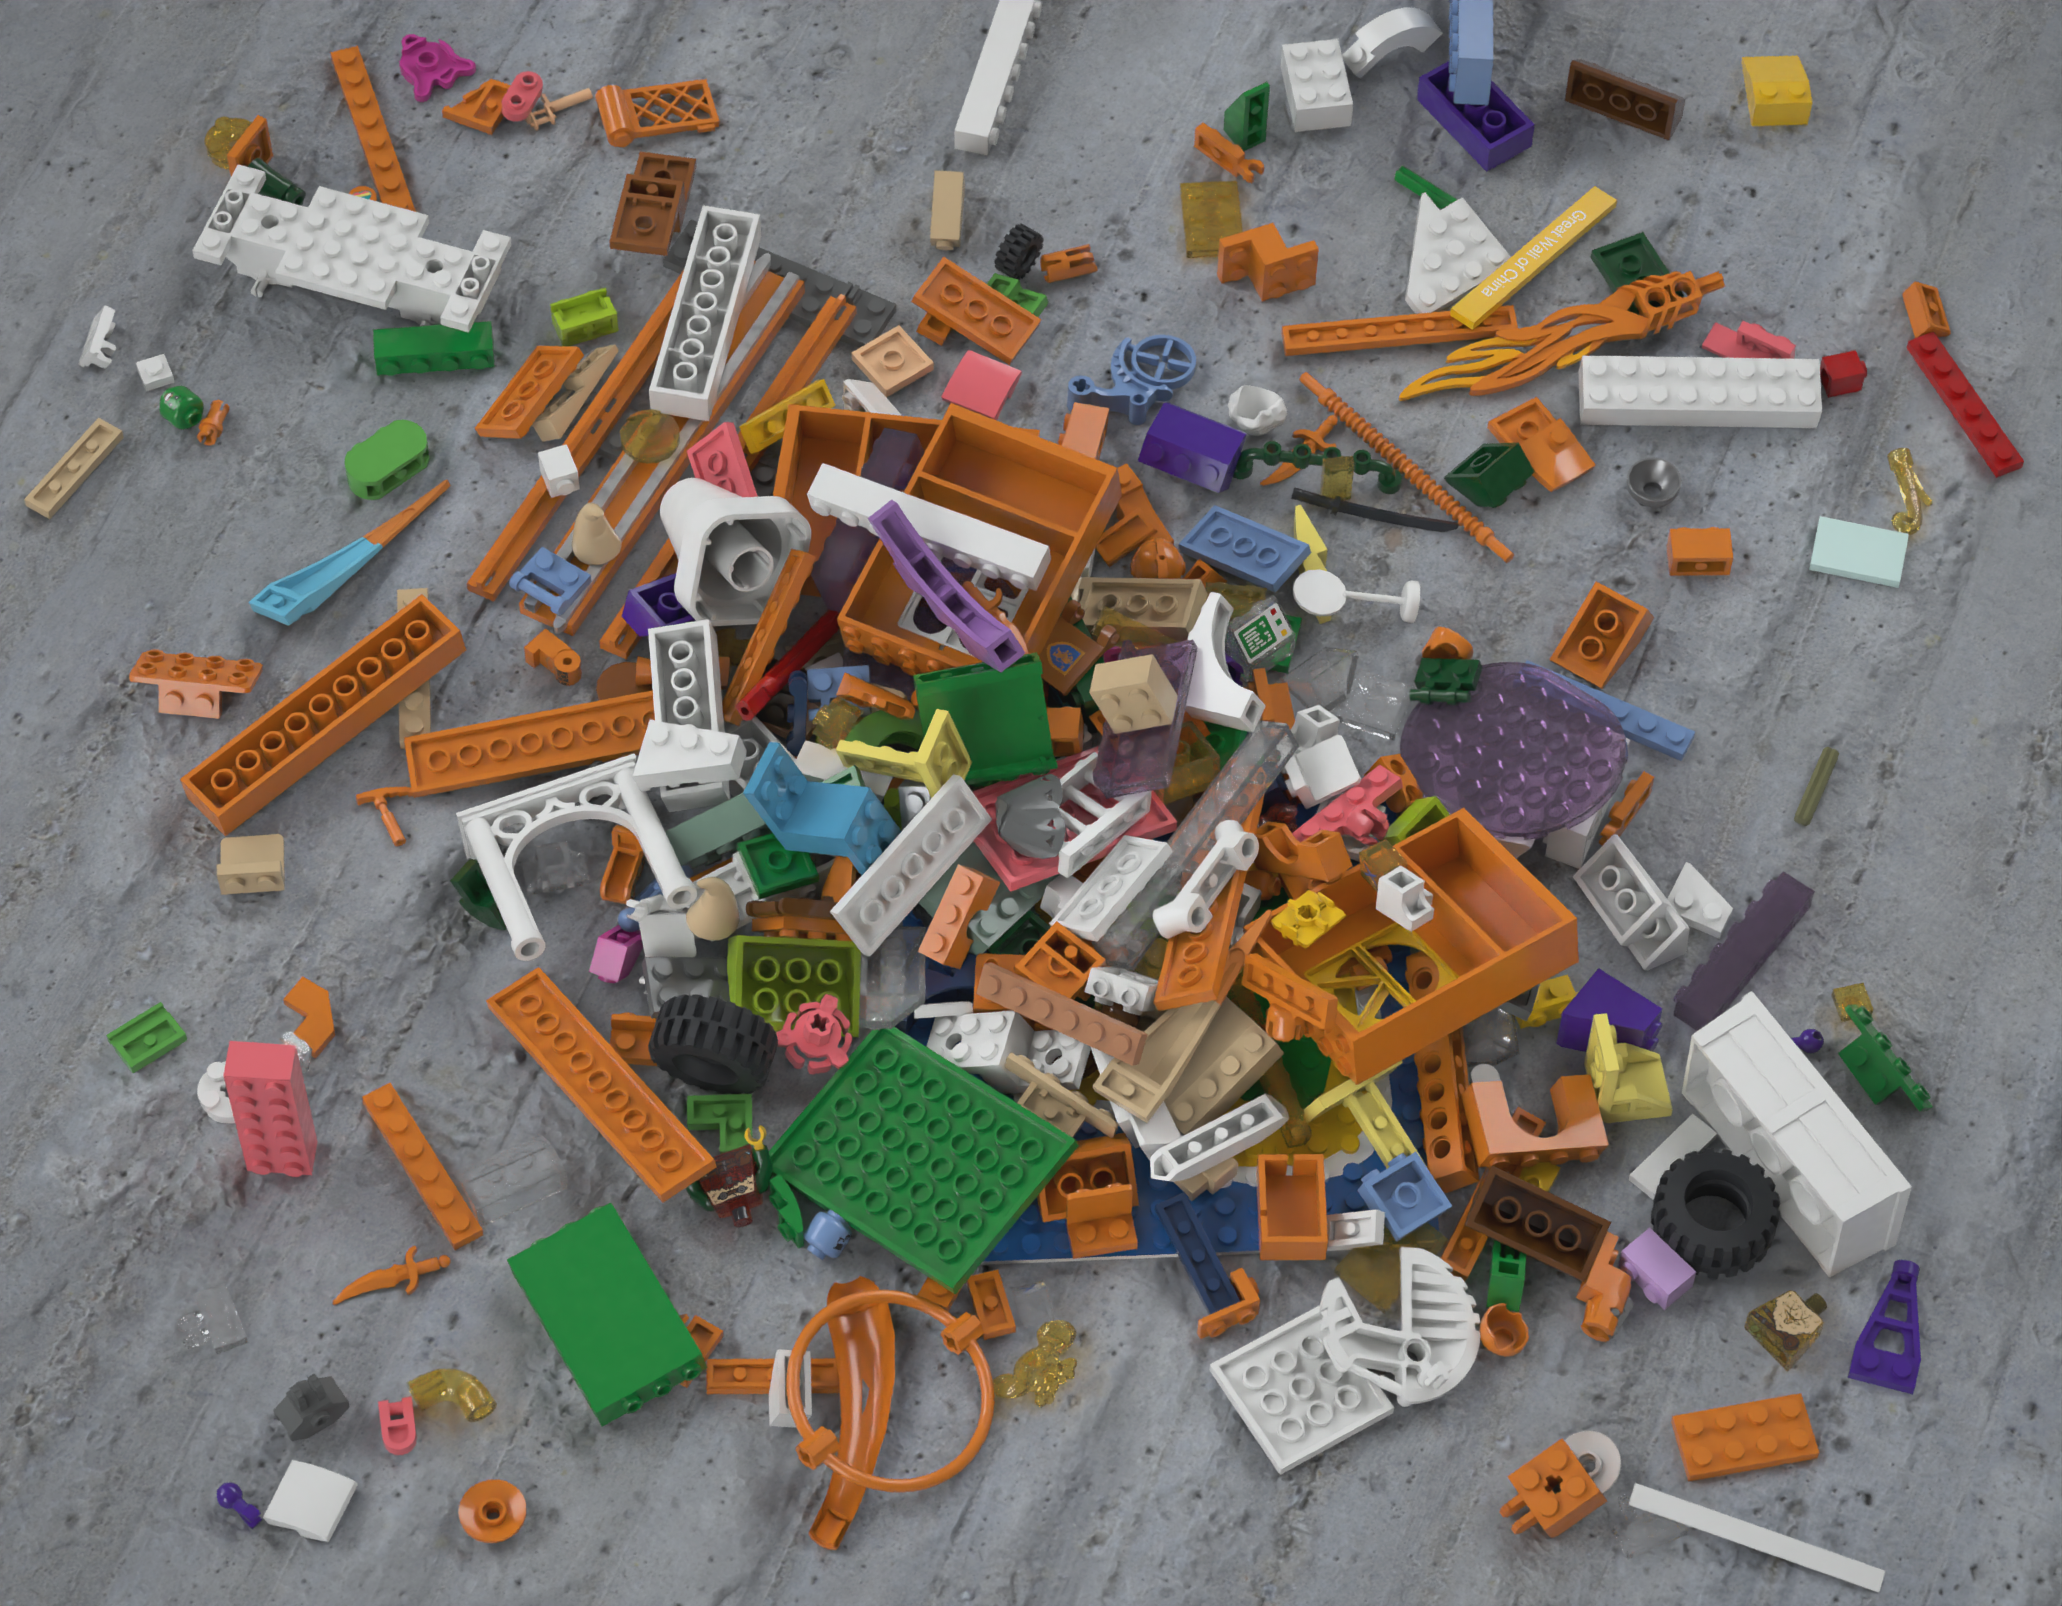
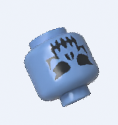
M829 1210L827 1213L818 1212L804 1232V1239L810 1244L807 1250L821 1260L826 1255L831 1258H838L852 1238V1232L849 1229L848 1223L832 1210Z

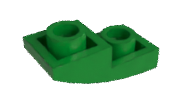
M778 1174L769 1180L770 1195L768 1197L773 1207L779 1213L778 1230L786 1241L792 1240L800 1249L804 1246L801 1212L787 1182Z

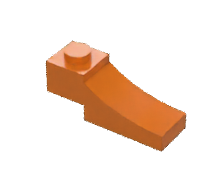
M1127 463L1118 467L1122 496L1115 508L1117 511L1116 518L1120 521L1140 506L1158 531L1149 539L1163 538L1174 545V539L1164 527L1148 500L1142 482Z

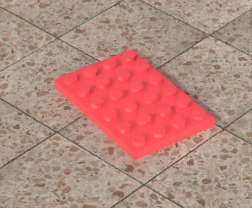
M1105 743L1056 761L1058 768L1050 769V772L1047 774H1023L1016 780L1000 781L972 791L992 818V821L975 838L974 842L1010 892L1060 874L1058 872L1059 857L1058 855L1057 857L1046 859L1027 857L1011 848L998 833L995 807L997 797L1048 774H1053L1061 779L1074 768L1079 760L1086 759L1093 752L1099 754L1097 773L1126 792L1134 791L1142 783L1152 789L1128 756L1119 761L1108 744ZM1090 782L1079 790L1106 809L1113 808L1119 803ZM1152 789L1150 812L1087 863L1106 857L1124 835L1151 840L1176 831L1177 821ZM1070 799L1059 807L1086 826L1092 825L1098 820L1097 817ZM1051 820L1050 823H1049L1047 826H1050V827H1052L1053 829H1056V828L1053 826L1054 821ZM1066 828L1064 842H1071L1078 835Z

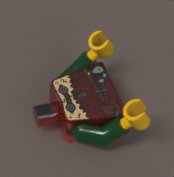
M762 1125L758 1126L761 1134L760 1139H754L751 1136L750 1128H747L745 1139L749 1144L714 1156L717 1167L685 1188L689 1197L708 1212L716 1211L720 1218L731 1216L734 1226L738 1228L752 1223L753 1219L750 1209L763 1203V1193L768 1190L769 1180H771L773 1173L768 1147L763 1145L766 1129Z

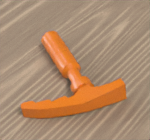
M385 787L356 794L358 806L374 802L376 809L380 810L382 814L381 819L394 845L402 846L405 844L406 839L393 813L389 812L387 808L388 803L385 798H393L397 795L399 797L407 795L412 797L411 787Z

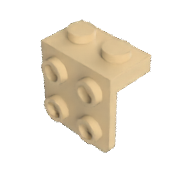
M271 834L222 839L221 864H217V878L221 895L284 891L283 836Z

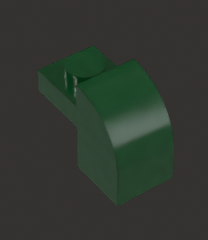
M469 859L450 880L462 897L458 902L471 916L485 925L506 930L507 927L478 861Z

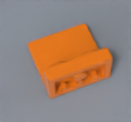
M1114 1183L1101 1189L1090 1190L1083 1188L1067 1194L1066 1228L1073 1259L1138 1248L1132 1218L1133 1189L1131 1184L1122 1185Z

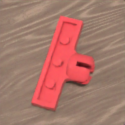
M1377 766L1364 776L1357 786L1345 791L1292 833L1299 842H1302L1320 830L1340 832L1341 836L1344 834L1350 835L1366 846L1378 844V841L1369 835L1371 834L1377 839L1383 840L1388 832L1389 822L1387 815L1378 810L1377 807L1403 787L1401 778L1383 766Z

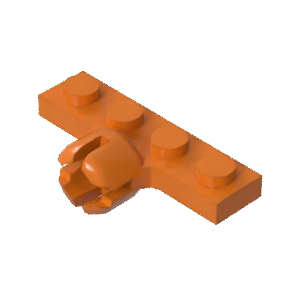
M1256 953L1245 955L1242 985L1269 1001L1270 1007L1267 1010L1265 1025L1269 1037H1273V1039L1289 1042L1295 1036V1040H1299L1304 1034L1305 1021L1324 1031L1334 1029L1338 1004L1337 997Z

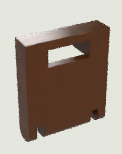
M821 896V901L810 898H782L780 901L769 902L749 901L746 904V914L757 918L795 916L836 920L830 911L838 902H834L831 896Z

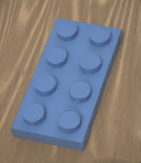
M1216 505L1208 511L1179 543L1181 553L1197 560L1200 559L1204 563L1274 593L1311 554L1309 544Z

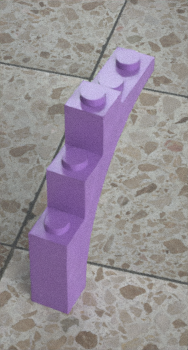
M890 500L867 518L895 561L893 564L908 588L922 595L938 620L955 630L969 654L999 672L1004 671L1025 654L1012 631L975 601L942 565L912 526L897 502Z

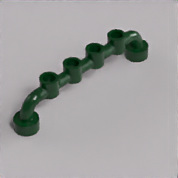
M1276 441L1265 443L1264 448H1248L1243 450L1233 477L1236 479H1246L1253 472V460H1263L1269 466L1285 462L1293 463L1299 469L1315 465L1323 466L1328 472H1335L1339 468L1352 469L1358 475L1367 474L1369 471L1380 472L1377 486L1385 494L1397 493L1402 483V475L1398 470L1385 461L1371 459L1370 453L1366 450L1356 451L1353 457L1341 456V451L1336 447H1328L1324 450L1323 454L1311 453V448L1306 444L1296 445L1293 451L1281 450V445Z

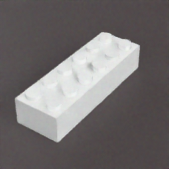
M709 619L648 629L655 721L725 733L717 635ZM729 781L699 784L698 782L680 784V787L670 788L669 785L660 786L661 798L669 812L718 805L730 799Z

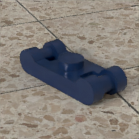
M799 670L793 671L788 679L789 692L794 696V704H788L787 722L793 723V730L787 734L786 746L787 750L795 757L799 755L806 740L808 686L806 674Z

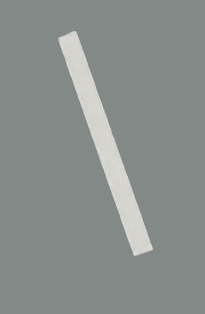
M1637 1483L1634 1484L1629 1501L1631 1506L1858 1586L1880 1592L1885 1571L1649 1487Z

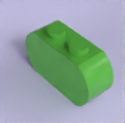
M395 420L386 427L379 428L374 435L365 441L354 445L347 452L344 461L348 486L351 491L360 498L378 500L428 466L430 457L427 437L423 428L409 420Z

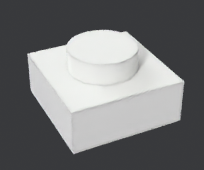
M164 354L136 362L137 370L146 392L175 383Z

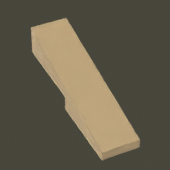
M615 344L596 348L579 363L576 370L563 383L567 390L552 402L534 421L532 426L542 442L560 439L618 353L619 350ZM574 390L575 393L567 399V397L570 396L571 391Z

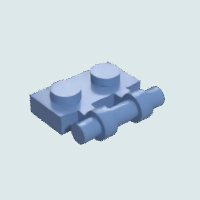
M869 665L808 669V700L810 703L821 702L820 708L808 710L809 721H821L823 724L832 723V720L849 719L851 722L860 721V718L872 714L871 707L862 708L851 702L848 703V706L832 707L831 702L845 700L836 696L845 672L871 683Z

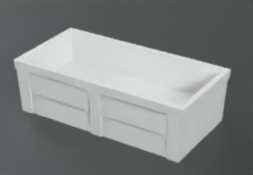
M1752 991L1741 998L1738 1004L1695 1032L1691 1037L1682 1094L1694 1106L1710 1128L1717 1132L1718 1138L1726 1148L1732 1150V1155L1740 1157L1743 1154L1749 1157L1750 1164L1754 1166L1757 1163L1765 1170V1178L1768 1176L1772 1178L1776 1185L1774 1192H1777L1780 1198V1215L1818 1261L1828 1277L1836 1275L1883 1249L1886 1251L1896 1246L1912 1186Z

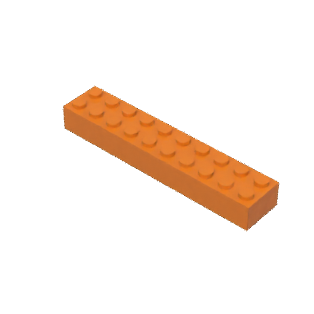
M421 594L183 776L180 781L187 798L226 837L464 653L466 647L460 629Z

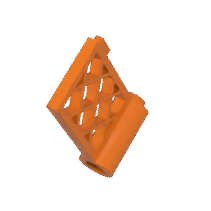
M707 79L622 90L616 85H608L599 89L595 95L608 143L615 147H626L635 138L697 130L698 133L715 131V127H719L720 121ZM702 89L703 96L699 100L687 95L689 91ZM663 94H671L676 97L671 104L660 99ZM643 98L648 102L644 107L633 103L632 99ZM681 101H684L693 107L689 112H686L677 106ZM654 104L665 109L661 116L649 111ZM700 109L708 113L710 118L699 119L694 115ZM671 113L682 118L681 122L672 123L666 119ZM643 117L655 122L652 126L640 128L639 121Z

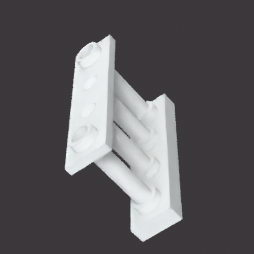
M1093 752L1086 759L1079 760L1074 768L1060 779L1063 792L1061 805L1070 799L1098 818L1092 825L1086 826L1061 808L1058 809L1065 821V827L1078 835L1071 842L1063 841L1058 854V872L1066 878H1069L1150 812L1152 789L1142 783L1134 791L1126 792L1097 773L1099 754ZM1090 782L1119 803L1113 808L1106 809L1079 790ZM1050 790L1048 793H1045L1049 800H1052V797L1050 795L1053 792L1052 790ZM1052 836L1049 840H1046V842L1050 845L1051 848L1053 847L1052 841L1054 840L1055 836Z

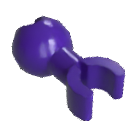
M1806 1029L1799 1037L1791 1038L1799 1049L1811 1054L1819 1052L1824 1044L1822 1034L1816 1029Z
M226 1482L220 1485L217 1490L218 1504L225 1509H234L251 1529L255 1528L262 1521L261 1517H259L261 1512L255 1506L248 1504L242 1499V1490L237 1484Z

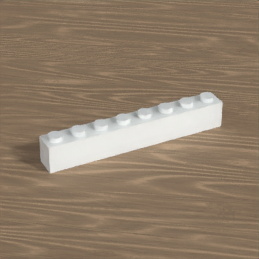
M999 0L954 130L955 149L988 156L991 145L997 144L999 128L997 127L999 123H1004L1006 116V107L1004 106L1006 102H1011L1014 90L1012 83L1019 79L1021 70L1019 62L1026 58L1028 50L1026 42L1027 39L1033 38L1035 23L1033 21L1034 18L1039 19L1042 10L1041 0Z
M822 463L807 493L810 506L816 513L822 516H829L830 514L838 517L843 523L852 527L857 525L865 527L876 536L878 535L867 518L890 500L897 502L912 526L937 558L943 556L953 560L960 567L976 568L981 570L987 577L993 579L1003 578L1019 589L1030 588L1036 591L1051 561L1048 545Z

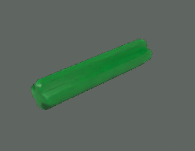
M1401 166L1395 173V181L1420 197L1423 193H1426L1441 210L1457 201L1456 198L1405 166Z

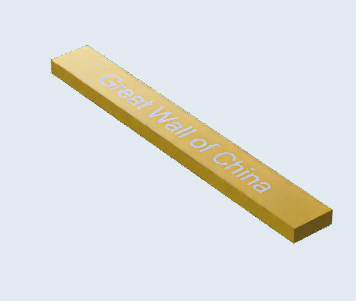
M1594 186L1451 308L1450 316L1472 330L1475 329L1615 209L1617 199Z

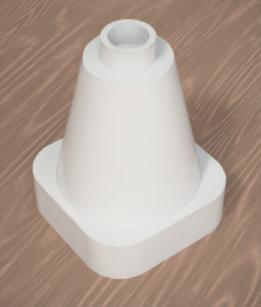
M687 478L677 482L669 488L662 499L660 517L679 560L674 584V592L678 602L696 621L709 619L712 626L758 624L791 549L809 552L811 527L807 519L782 497H741L700 478Z

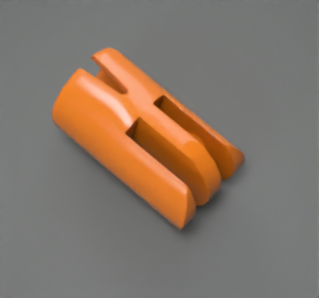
M1090 244L1042 255L1040 258L1041 270L1048 273V275L1043 276L1045 281L1053 283L1097 272V265L1093 263V253L1090 252Z

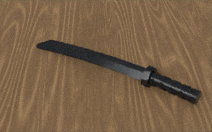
M1295 487L1291 497L1294 500L1331 510L1330 514L1333 515L1341 512L1366 519L1437 532L1455 530L1459 526L1457 522L1377 509L1343 501L1340 496H1335V499Z

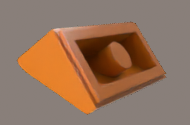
M1915 281L1902 294L1915 338L1933 331L1937 337L1949 336L1951 332L1937 287Z

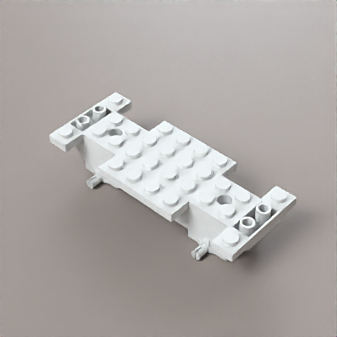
M237 165L193 249V257L217 265H222L225 257L236 265L237 273L250 276L256 280L251 289V293L254 296L258 294V297H262L268 284H279L290 288L295 285L384 310L387 307L398 309L402 318L413 320L419 326L443 325L469 332L477 315L481 313L501 272V265L511 247V237L483 230L472 252L422 238L429 224V217L426 214L321 186L318 187L309 207L259 195L266 180L265 172Z

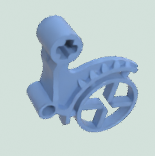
M1170 335L1150 336L1141 340L1137 345L1131 344L1132 339L1129 337L1125 338L1116 348L1111 360V377L1115 386L1112 389L1096 387L1093 380L1087 376H1075L1068 383L1067 408L1072 412L1074 402L1109 408V411L1128 415L1130 423L1141 425L1146 420V412L1155 401L1166 402L1171 400L1173 397L1172 390L1184 386L1192 379L1196 367L1195 352L1184 340ZM1153 346H1165L1162 356L1163 362L1159 363V356L1143 351ZM1174 347L1182 351L1188 357L1190 363L1169 359L1172 348ZM1128 350L1132 352L1131 372H1129L1124 363V357ZM1137 362L1158 366L1155 377L1144 373L1139 368ZM1166 362H1168V369L1184 373L1177 378L1162 379Z

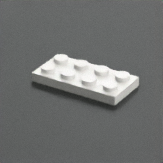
M1124 835L1049 925L1052 927L1057 921L1078 938L1097 942L1107 933L1108 928L1118 916L1124 913L1135 896L1145 888L1146 883L1162 868L1164 862L1173 853L1172 849L1166 842Z

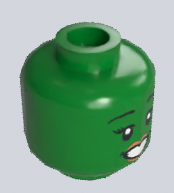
M181 385L171 387L162 394L159 409L160 414L175 428L184 430L197 425L201 421L204 403L189 388Z

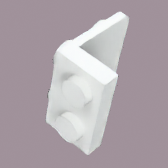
M1335 735L1298 754L1294 752L1287 738L1276 743L1280 755L1275 757L1281 772L1283 774L1288 773L1290 778L1285 781L1287 788L1293 798L1296 796L1300 798L1306 809L1357 786L1361 782V777L1346 742L1341 735Z

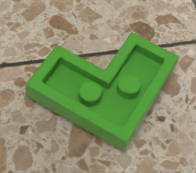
M752 1094L687 1096L688 1130L720 1129V1158H734L732 1154L742 1149H749L751 1151L750 1156L753 1157V1145L749 1144L745 1139L747 1128H750L751 1136L753 1137Z

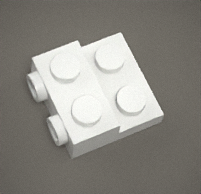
M1117 966L1091 967L1085 993L1095 996L1094 1001L1113 1006L1115 1002L1123 1005V1011L1142 1015V1011L1155 1010L1156 1006L1153 1001L1159 980Z

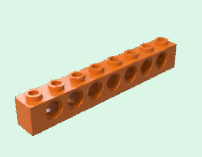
M1422 951L1407 956L1405 977L1409 984L1410 995L1417 1001L1436 990L1439 982V971L1435 962ZM1462 1026L1414 1054V1062L1418 1069L1419 1081L1417 1082V1090L1421 1098L1422 1109L1420 1110V1118L1424 1127L1423 1147L1427 1155V1168L1445 1193L1480 1181L1478 1164L1461 1095L1469 1087Z

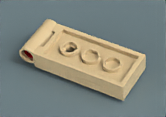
M1080 577L1071 594L1072 599L1078 601L1081 604V608L1085 611L1082 619L1093 640H1097L1101 630L1106 625H1111L1117 630L1120 641L1187 642L1188 635L1193 629L1208 596L1201 579Z

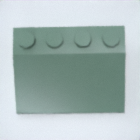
M973 841L918 903L934 917L958 864L975 869L999 881L1000 885L988 910L976 912L967 927L966 935L973 940L968 953L977 956L978 954H983L1044 896L1046 886L1061 874L1010 892Z

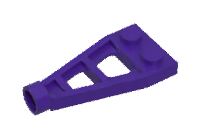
M1896 1260L1894 1262L1891 1279L1855 1344L1847 1378L1909 1394L1914 1393L1921 1362L1916 1286L1920 1267L1916 1263L1909 1260ZM1891 1300L1907 1305L1906 1322L1885 1317V1311ZM1887 1329L1902 1334L1904 1339V1352L1902 1354L1875 1348L1874 1341L1881 1330Z

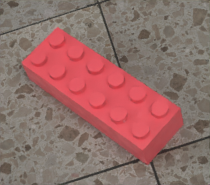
M229 1041L223 1076L247 1171L260 1175L284 1173L291 1177L312 1175L317 1137L296 1045Z

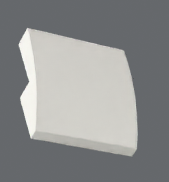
M292 1460L263 1518L269 1525L294 1529L301 1537L329 1542L358 1484L356 1481L333 1471Z

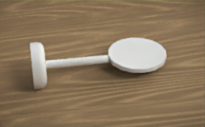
M1317 569L1308 570L1299 575L1294 582L1293 595L1300 608L1316 616H1331L1339 612L1345 605L1346 598L1400 604L1402 620L1414 623L1420 604V584L1418 581H1407L1403 586L1401 597L1346 591L1344 584L1337 576Z

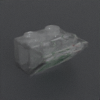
M1274 595L1264 601H1258L1249 612L1241 617H1235L1227 626L1225 651L1242 666L1244 674L1241 673L1240 678L1246 684L1247 682H1252L1253 669L1265 668L1267 672L1294 653L1296 635Z

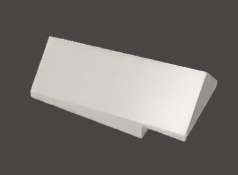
M1613 834L1575 873L1573 878L1620 945L1628 947L1642 968L1648 971L1686 954L1690 928L1619 836Z
M1091 1047L1101 1075L1115 1057ZM1110 1101L1118 1125L1135 1148L1141 1147L1149 1160L1159 1148L1181 1137L1164 1101L1148 1123Z

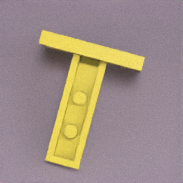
M936 709L918 752L905 753L896 751L888 746H870L857 740L852 742L840 740L836 748V752L844 767L849 768L855 765L861 771L922 782L925 784L931 798L953 774L961 776L965 780L972 764L971 758L949 712L941 709Z
M1402 1060L1358 1085L1351 1079L1345 1081L1318 1097L1300 1113L1306 1124L1340 1104H1343L1345 1108L1349 1107L1386 1168H1389L1387 1163L1396 1156L1404 1153L1407 1157L1417 1152L1375 1084L1403 1063ZM1366 1089L1368 1093L1363 1095L1362 1091Z

